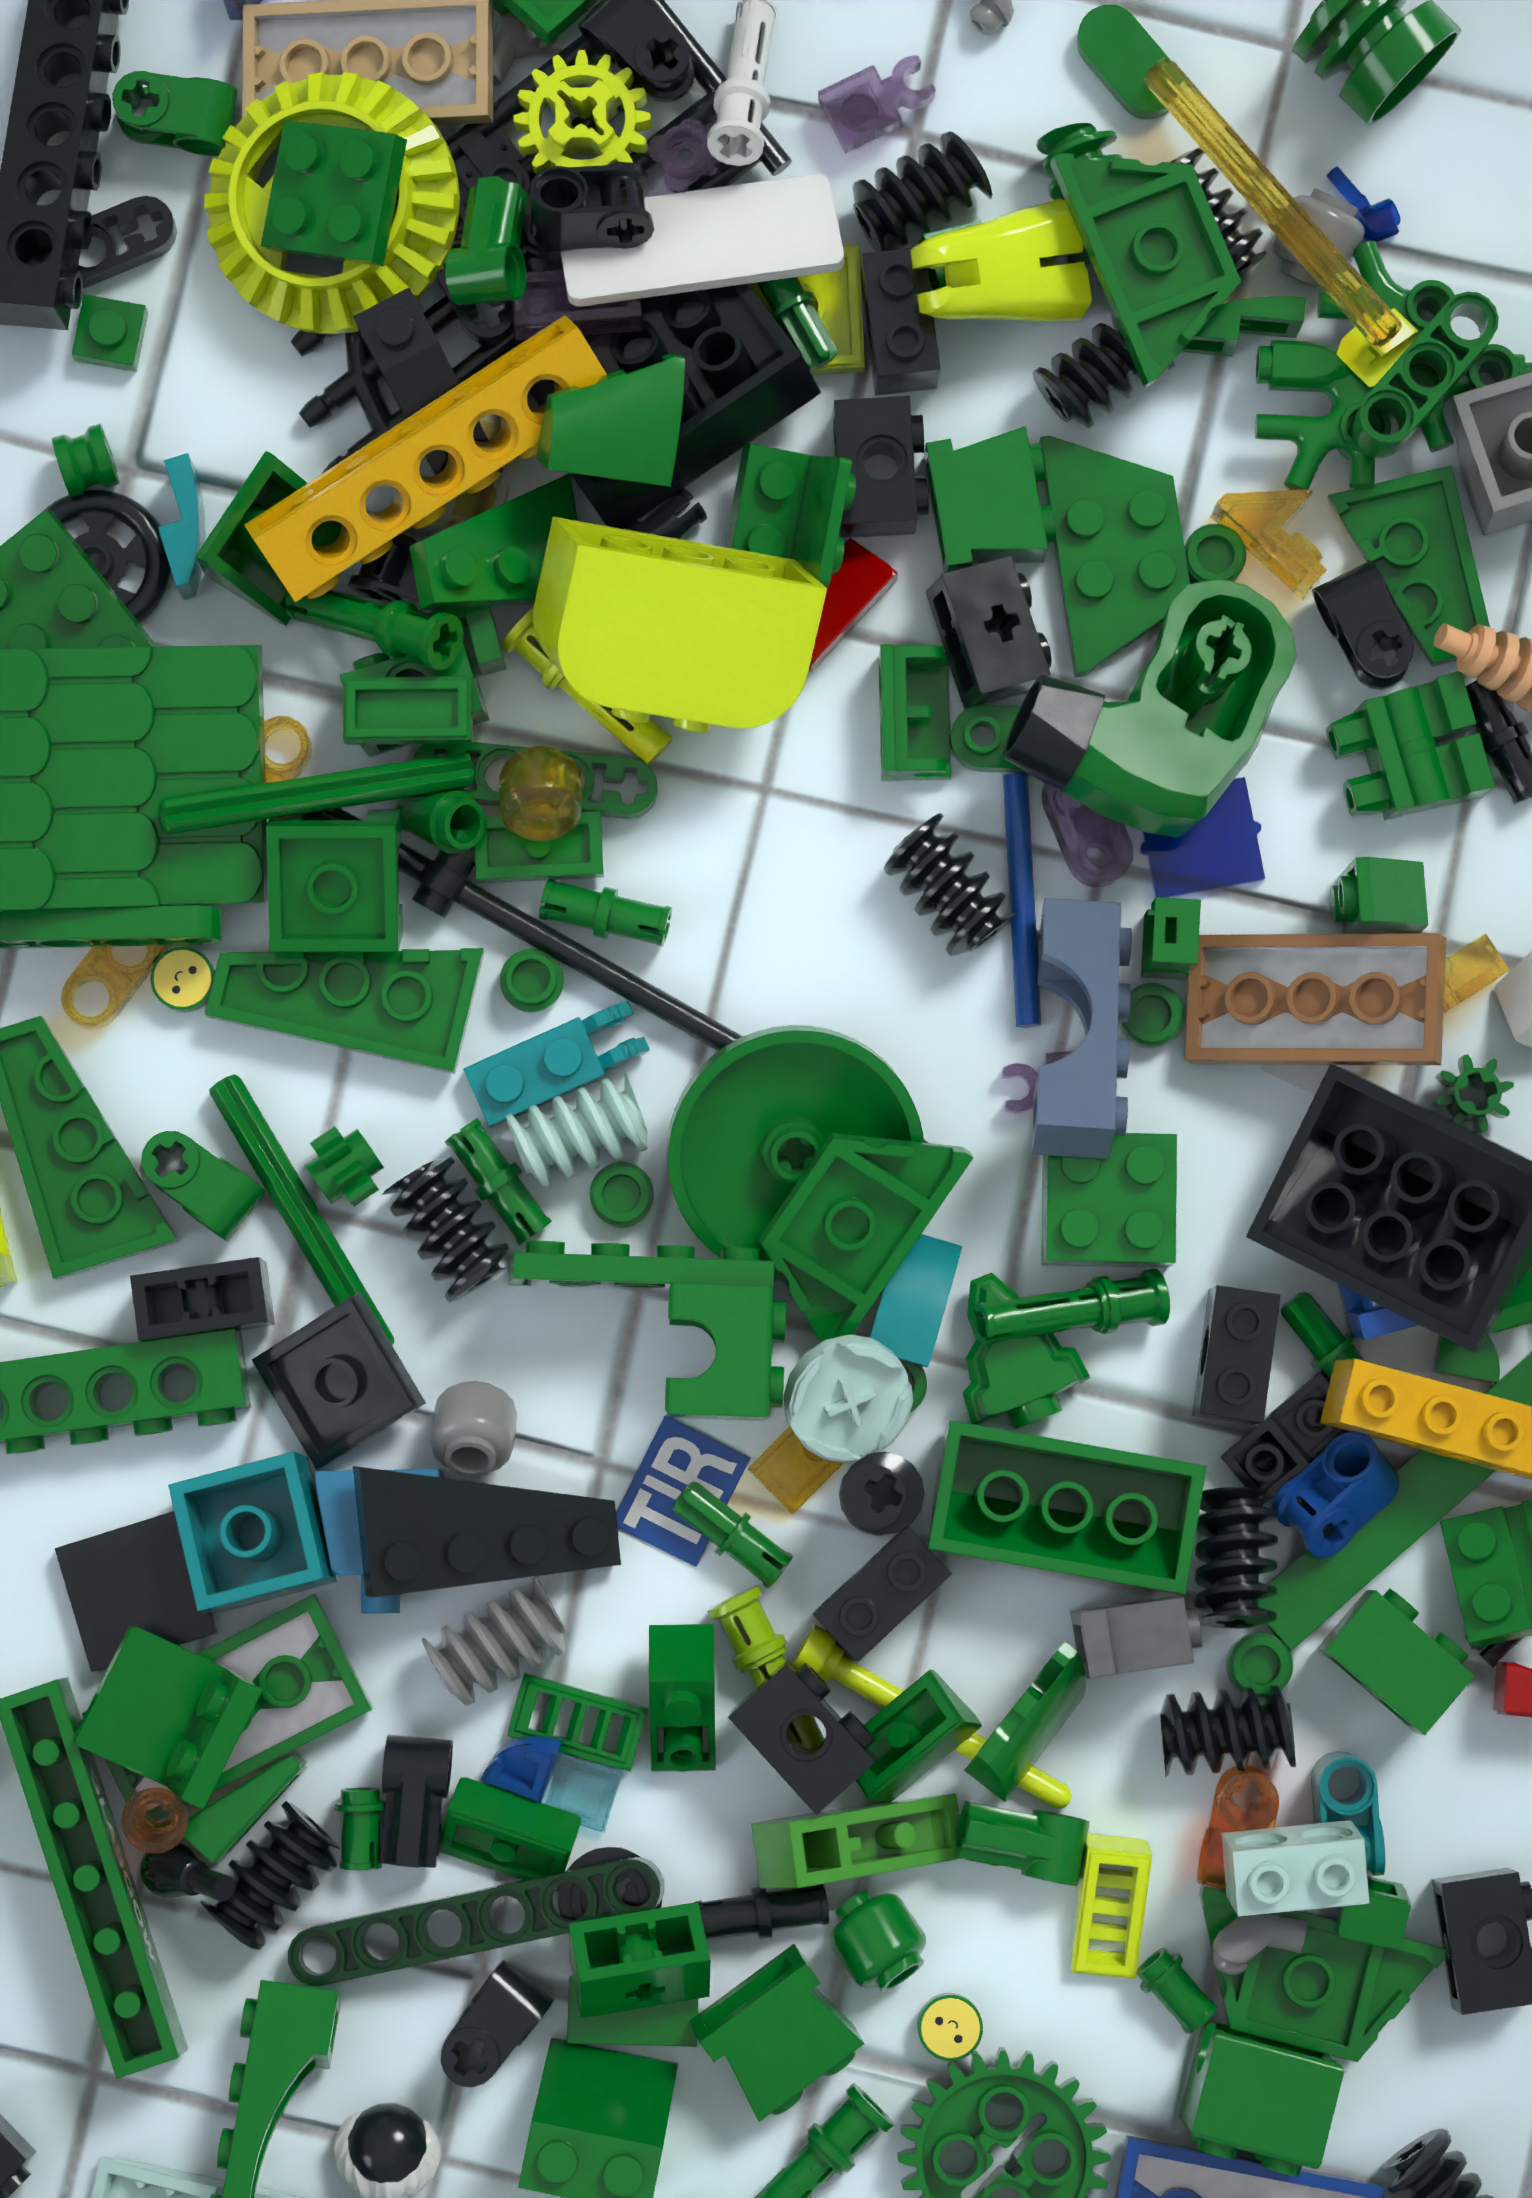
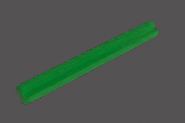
M463 752L167 798L159 803V816L164 832L171 835L463 789L474 784V769L470 755Z
M233 1074L215 1083L209 1089L211 1098L334 1306H337L352 1295L361 1293L390 1343L393 1345L395 1343L394 1336L242 1079Z

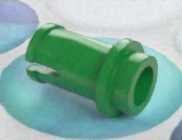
M358 1787L341 1789V1801L334 1803V1809L341 1811L340 1869L371 1870L382 1868V1863H380V1810L385 1809L386 1802L380 1800L379 1788Z
M1161 1948L1148 1957L1137 1969L1136 1974L1142 1980L1140 1989L1144 1993L1152 1991L1164 2007L1181 2024L1186 2034L1192 2033L1212 2017L1217 2010V2006L1207 1998L1194 1980L1182 1968V1956L1179 1953L1171 1955L1166 1948Z

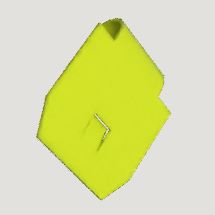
M1395 308L1381 321L1370 313L1341 339L1336 355L1369 388L1374 387L1417 338L1419 331Z

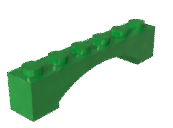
M261 1980L258 1998H246L241 2020L240 2037L250 2038L246 2064L234 2063L228 2097L229 2102L239 2103L234 2129L223 2128L217 2155V2168L227 2169L223 2194H211L210 2198H255L259 2174L268 2145L289 2102L316 2068L330 2069L341 2007L339 1991Z

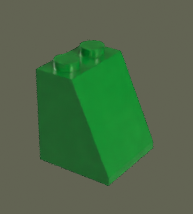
M551 2037L531 2121L518 2188L565 2198H653L678 2063L587 2044L567 2043V2040Z

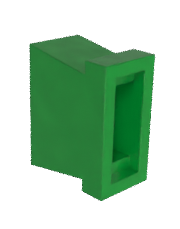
M1026 426L954 451L951 439L927 442L923 459L944 573L971 567L973 563H986L1012 556L1014 563L1044 562L1048 551L1047 543L1056 542V527L1051 505L1040 506L1036 482L1045 481L1043 455L1039 443L1029 445Z
M792 1944L689 2021L700 2045L713 2062H716L724 2055L726 2056L758 2122L769 2114L778 2115L790 2109L801 2098L804 2088L823 2074L830 2076L844 2069L853 2060L856 2050L865 2044L854 2024L816 1988L820 1985V1982L795 1944Z

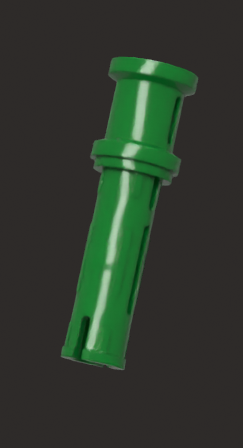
M329 590L313 599L304 596L297 602H294L289 592L286 598L287 605L304 608L303 610L292 607L287 609V615L290 619L375 642L380 650L388 656L401 658L410 655L421 658L425 666L439 671L447 669L455 662L463 644L464 632L462 623L457 616L446 612L436 613L435 615L420 612L415 604L404 600L382 605L333 590Z
M1156 1268L1142 1271L1139 1277L1111 1281L1107 1276L1096 1277L1087 1282L1085 1288L1073 1291L1034 1295L1007 1301L977 1303L975 1305L976 1310H973V1325L976 1337L983 1345L1006 1339L1057 1333L1077 1328L1091 1327L1095 1332L1108 1334L1116 1332L1119 1325L1144 1321L1152 1327L1166 1324L1170 1314V1296L1162 1273Z
M853 2083L846 2090L848 2098L822 2125L814 2123L807 2130L808 2134L805 2136V2139L808 2143L754 2198H812V2195L836 2172L840 2175L845 2171L849 2172L855 2166L853 2158L880 2130L888 2132L894 2126L893 2121L864 2090Z

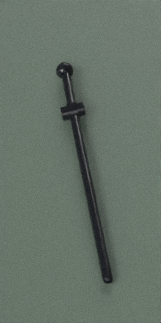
M342 808L305 813L303 820L361 819ZM401 842L398 850V870L421 883L412 900L445 918L452 904L456 902L717 1051L743 1037L470 882L467 878L474 868L475 862L460 853L449 854L439 850L433 861Z

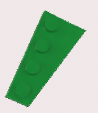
M460 948V950L429 951V949H402V951L222 952L219 954L205 1015L208 1018L455 1074L485 951L483 948Z
M38 1016L0 1028V1104L53 1279L65 1278L179 1242L45 1018Z
M526 1241V1252H514L509 1260L508 1286H531V1280H549L550 1284L561 1287H588L601 1285V1282H614V1286L625 1288H664L665 1284L672 1283L761 1285L773 1288L775 1261L759 1260V1249L720 1248V1259L694 1258L695 1247L659 1245L656 1246L655 1257L630 1256V1245L592 1243L591 1255L565 1254L564 1242Z

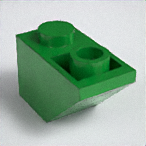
M1356 857L1338 876V885L1330 886L1331 918L1333 923H1342L1343 934L1421 933L1429 925L1423 862L1377 857Z
M714 1624L649 1625L651 1771L686 1772L716 1770Z

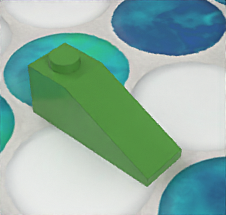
M956 1793L823 1811L817 1816L815 1813L751 1823L760 1888H802L962 1859L954 1855V1836L959 1816Z

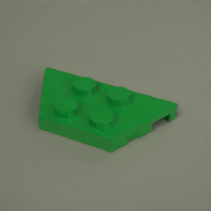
M1060 153L1051 159V168L1145 388L1152 385L1242 281L1192 164L1161 162L1158 165H1145L1136 159L1112 157L1109 162L1076 159L1074 154Z
M1043 436L1040 437L1039 444L1045 468L1044 482L1047 501L1052 507L1056 527L1054 547L1075 678L1084 677L1093 671L1095 666L1123 647H1128L1144 636L1149 629L1164 620L1170 602L1187 584H1190L1174 478L1172 475L1062 439Z
M830 1133L759 1238L770 1261H775L774 1267L776 1271L779 1272L789 1293L801 1313L804 1314L820 1343L827 1339L852 1335L972 1161L973 1156L970 1151L960 1146Z
M1201 1884L1199 1896L1213 1955V1943L1218 1932L1238 1916L1226 1896V1890ZM1300 1910L1270 1914L1306 1921V1935L1301 1953L1267 1946L1247 1962V1968L1241 1974L1227 1975L1216 1967L1215 1969L1227 2024L1230 2029L1358 2062L1378 2039V2033L1389 2020L1395 2019L1411 2000L1409 1996L1434 1967L1438 1968L1444 1961L1447 1949L1405 1937L1399 1949H1390L1345 1939L1338 1934L1336 1919Z

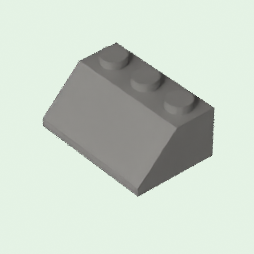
M1532 372L1454 395L1451 399L1463 480L1483 535L1532 521Z

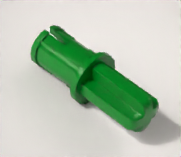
M797 277L757 282L773 311L771 315L781 325L785 334L799 351L808 369L816 370L831 362L837 356V348L813 307V304L816 302L814 293H806Z
M1304 1291L1298 1293L1281 1308L1282 1317L1314 1355L1315 1358L1311 1362L1314 1369L1321 1367L1331 1379L1336 1360L1355 1358L1365 1361L1352 1343L1355 1339L1352 1333L1343 1335L1311 1294Z
M692 1481L674 1501L673 1511L717 1546L714 1551L716 1554L721 1556L725 1552L761 1580L767 1588L771 1587L783 1573L780 1570L783 1567L786 1568L791 1562L793 1555L785 1552L748 1522L751 1518L749 1514L745 1512L740 1516L698 1482Z

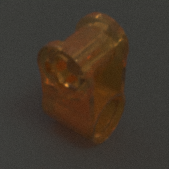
M1247 1765L1245 1771H1238L1237 1767L1234 1766L1227 1769L1220 1776L1215 1788L1209 1826L1206 1828L1198 1862L1197 1884L1226 1889L1221 1833L1275 1828L1279 1809V1795L1275 1785L1260 1769ZM1247 1783H1253L1255 1790L1263 1797L1261 1803H1250L1247 1812H1241L1237 1802L1231 1798L1233 1792H1244Z

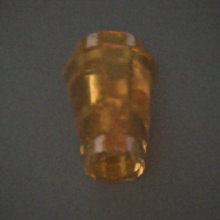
M148 1788L137 1792L128 1800L122 1812L121 1825L126 1839L132 1846L145 1853L158 1854L174 1848L182 1840L187 1829L188 1816L184 1804L174 1793L162 1788ZM148 1805H162V1811L168 1809L170 1817L165 1821L151 1819L147 1813Z

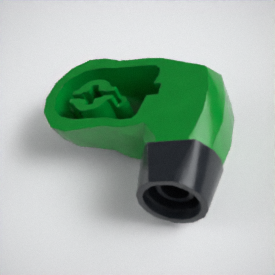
M1223 579L1187 584L1170 602L1148 663L1130 686L1122 701L1107 702L1104 701L1105 695L1101 692L1041 674L1030 688L1013 722L1004 746L1003 758L1058 792L1062 790L1102 816L1146 833L1178 838L1190 831L1210 812L1232 781L1249 762L1258 747L1276 697L1289 678L1297 658L1293 631L1274 603L1247 585Z

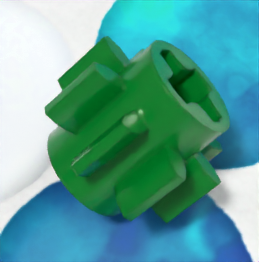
M1466 1054L1458 1059L1460 1075L1456 1077L1454 1074L1443 1070L1436 1075L1435 1078L1439 1083L1446 1086L1444 1096L1432 1102V1107H1446L1453 1116L1451 1118L1452 1121L1460 1125L1464 1121H1472L1475 1132L1483 1134L1487 1132L1488 1128L1486 1114L1490 1113L1494 1117L1501 1119L1510 1114L1508 1108L1499 1102L1502 1094L1513 1088L1514 1083L1510 1081L1500 1083L1496 1075L1493 1074L1497 1067V1060H1490L1482 1068H1473L1472 1059ZM1468 1079H1470L1474 1089L1484 1088L1486 1092V1099L1477 1104V1110L1472 1101L1462 1102L1459 1096V1091L1468 1086Z
M333 1126L310 1142L318 1156L304 1165L331 1204L345 1195L355 1207L379 1190L371 1177L384 1169V1166L358 1129L343 1137L339 1130Z

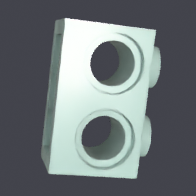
M1351 1820L1221 1833L1226 1896L1238 1917L1369 1904L1365 1842L1363 1836Z

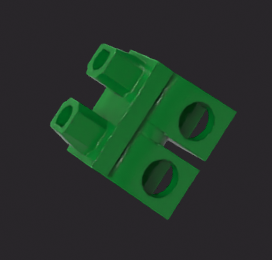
M1461 672L1449 673L1437 677L1429 683L1364 700L1353 713L1331 723L1326 728V735L1335 759L1364 752L1371 773L1348 779L1343 783L1344 796L1351 816L1382 813L1385 821L1403 816L1404 814L1480 799L1495 787L1480 733L1455 739L1452 743L1438 746L1437 744L1464 736L1477 724Z

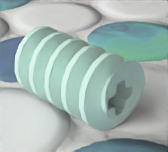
M626 1071L624 1073V1091L621 1093L608 1078L601 1080L599 1101H596L584 1087L576 1091V1109L574 1110L560 1096L554 1097L552 1100V1118L550 1119L536 1105L530 1106L528 1109V1127L525 1128L512 1114L505 1115L527 1176L532 1173L543 1187L551 1185V1171L554 1164L559 1167L567 1178L574 1177L576 1156L580 1155L591 1169L599 1168L600 1147L604 1146L615 1160L623 1159L625 1138H629L639 1151L647 1150V1128Z

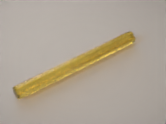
M1166 58L1157 61L1146 72L1144 76L1145 85L1370 344L1382 347L1389 343L1402 328L1398 317L1174 61Z

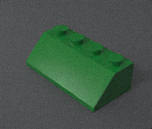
M950 1420L945 1428L935 1486L928 1550L1186 1595L1207 1466Z

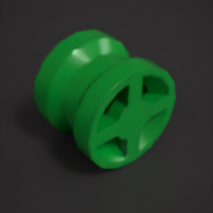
M101 423L89 426L84 435L75 438L65 434L52 437L55 456L70 498L83 495L87 487L99 483L107 488L120 484L113 455Z

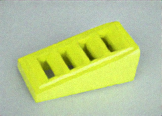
M1088 1833L1079 1875L1070 1967L1072 1973L1136 1979L1152 1862V1852L1148 1841L1138 1838ZM1099 1864L1131 1866V1872L1099 1868ZM1096 1886L1129 1890V1898L1095 1895ZM1094 1913L1127 1917L1126 1925L1092 1922V1916ZM1089 1939L1124 1942L1123 1952L1088 1949Z

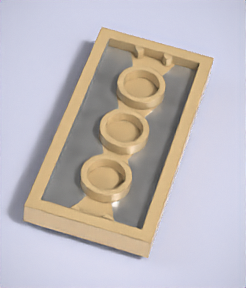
M325 0L243 5L242 119L247 114L245 108L255 99H265L275 92V86L287 80L294 83L307 79L308 74L323 72L327 75H342L343 72L359 74L370 80H379L393 87L413 101L428 115L435 125L493 123V0Z

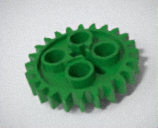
M999 2047L994 2066L987 2067L977 2051H973L971 2054L972 2071L965 2074L952 2061L948 2062L947 2068L952 2082L944 2086L938 2081L928 2078L926 2084L934 2097L932 2102L929 2104L914 2099L910 2102L912 2110L922 2119L920 2125L905 2124L901 2125L900 2128L903 2136L915 2142V2148L897 2152L898 2162L916 2167L915 2172L900 2180L903 2190H922L923 2194L918 2198H962L961 2192L965 2187L977 2180L992 2165L994 2160L989 2151L991 2146L998 2143L1005 2149L1010 2147L1037 2113L1045 2114L1046 2121L1015 2147L1013 2153L1018 2161L1017 2165L1011 2170L1003 2164L997 2166L972 2198H989L992 2192L1003 2187L1013 2188L1021 2194L1022 2198H1089L1086 2195L1088 2188L1104 2189L1108 2185L1104 2177L1092 2171L1093 2165L1110 2161V2153L1107 2150L1092 2147L1091 2143L1107 2133L1106 2127L1103 2123H1085L1084 2121L1097 2105L1092 2098L1083 2099L1075 2103L1072 2101L1080 2082L1074 2076L1058 2086L1055 2083L1058 2064L1053 2060L1046 2064L1040 2073L1035 2072L1033 2054L1028 2050L1022 2055L1018 2066H1010L1005 2048ZM1000 2093L1013 2094L1020 2100L1021 2104L1020 2114L1017 2119L1005 2126L994 2125L985 2116L986 2105L990 2098ZM1051 2139L1060 2141L1067 2148V2157L1063 2166L1049 2173L1035 2168L1032 2163V2156L1037 2145ZM952 2141H966L974 2147L976 2153L971 2167L960 2173L948 2172L942 2168L939 2163V2157L944 2146Z

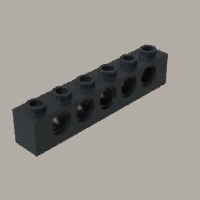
M28 0L0 169L1 325L68 330L71 309H78L80 307L83 294V278L81 272L78 271L81 249L87 250L92 239V217L87 208L90 190L97 191L101 182L102 161L99 152H97L99 133L106 132L110 125L111 99L106 90L109 73H116L119 68L121 47L119 37L115 35L118 15H125L128 11L129 0ZM89 15L87 21L81 26L66 28L69 21L74 17ZM70 73H80L78 79L71 85L65 87L56 86L63 76ZM61 131L71 132L63 143L56 146L47 145L48 140L54 134ZM61 190L59 197L54 202L47 205H37L39 198L47 191ZM45 248L52 249L49 257L42 263L36 265L27 264L34 252Z

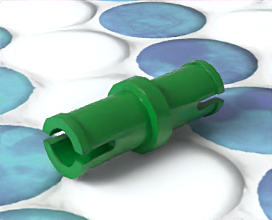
M548 879L545 884L541 903H545V905L539 909V919H549L593 929L595 937L607 939L609 934H615L654 943L660 947H663L666 942L670 923H667V921L672 917V907H663L618 896V889L604 887L602 892L559 883L553 879Z
M476 1118L461 1128L460 1132L453 1134L444 1142L448 1147H451L479 1186L475 1190L477 1196L481 1201L485 1199L490 1201L515 1236L516 1242L521 1245L538 1231L549 1225L552 1220L549 1216L545 1215L518 1176L522 1173L516 1162L509 1165L481 1126L480 1120Z

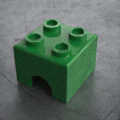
M672 1283L669 1287L668 1299L669 1325L694 1326L702 1329L713 1340L716 1354L711 1366L699 1376L693 1378H666L665 1410L667 1415L671 1418L764 1421L769 1416L770 1407L782 1408L784 1366H771L772 1343H784L786 1301H773V1289L770 1286Z
M1208 2020L1200 2029L1179 2118L1192 2133L1190 2140L1198 2143L1197 2149L1227 2159H1235L1238 2149L1253 2152V2157L1262 2161V2167L1278 2173L1299 2177L1302 2166L1318 2169L1322 2164L1344 2075V2068L1337 2061L1332 2060L1328 2054L1232 2030L1228 2025Z

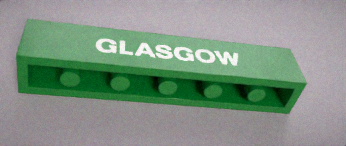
M68 1677L56 1679L0 1698L1 1724L115 2077L119 2079L177 2059L188 2050V2046L93 1753L78 1747L73 1741V1737L82 1719Z

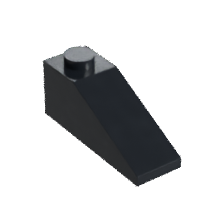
M410 287L353 316L361 338L404 419H407L460 384ZM478 421L473 431L474 440L478 442L489 441ZM435 450L425 455L434 475L439 474L446 467L448 461V453L446 451ZM502 467L498 469L500 473L504 472Z

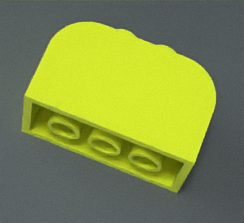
M552 517L534 602L533 624L536 637L543 651L572 688L592 703L612 708L611 714L618 718L633 722H648L650 714L673 718L672 723L675 726L702 733L710 732L711 725L739 729L753 728L765 725L780 717L794 704L802 692L809 671L827 588L795 559Z

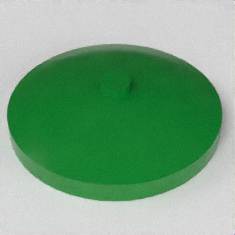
M808 1025L772 1027L748 1034L726 1045L711 1056L689 1080L674 1108L669 1125L666 1156L668 1174L673 1195L686 1223L697 1238L719 1258L720 1248L759 1249V1260L770 1261L759 1238L830 1133L924 1143L920 1118L904 1083L894 1069L871 1048L852 1037L826 1028ZM774 1267V1279L783 1281L779 1272Z

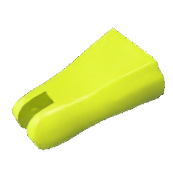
M1057 199L983 223L944 232L928 238L910 250L912 269L944 268L946 280L945 287L916 294L919 312L934 318L947 320L1000 319L1029 322H1078L1081 318L1085 317L1086 311L1092 303L1089 274L1085 262L1055 265L1054 262L1056 258L1083 252L1084 244L1066 201Z

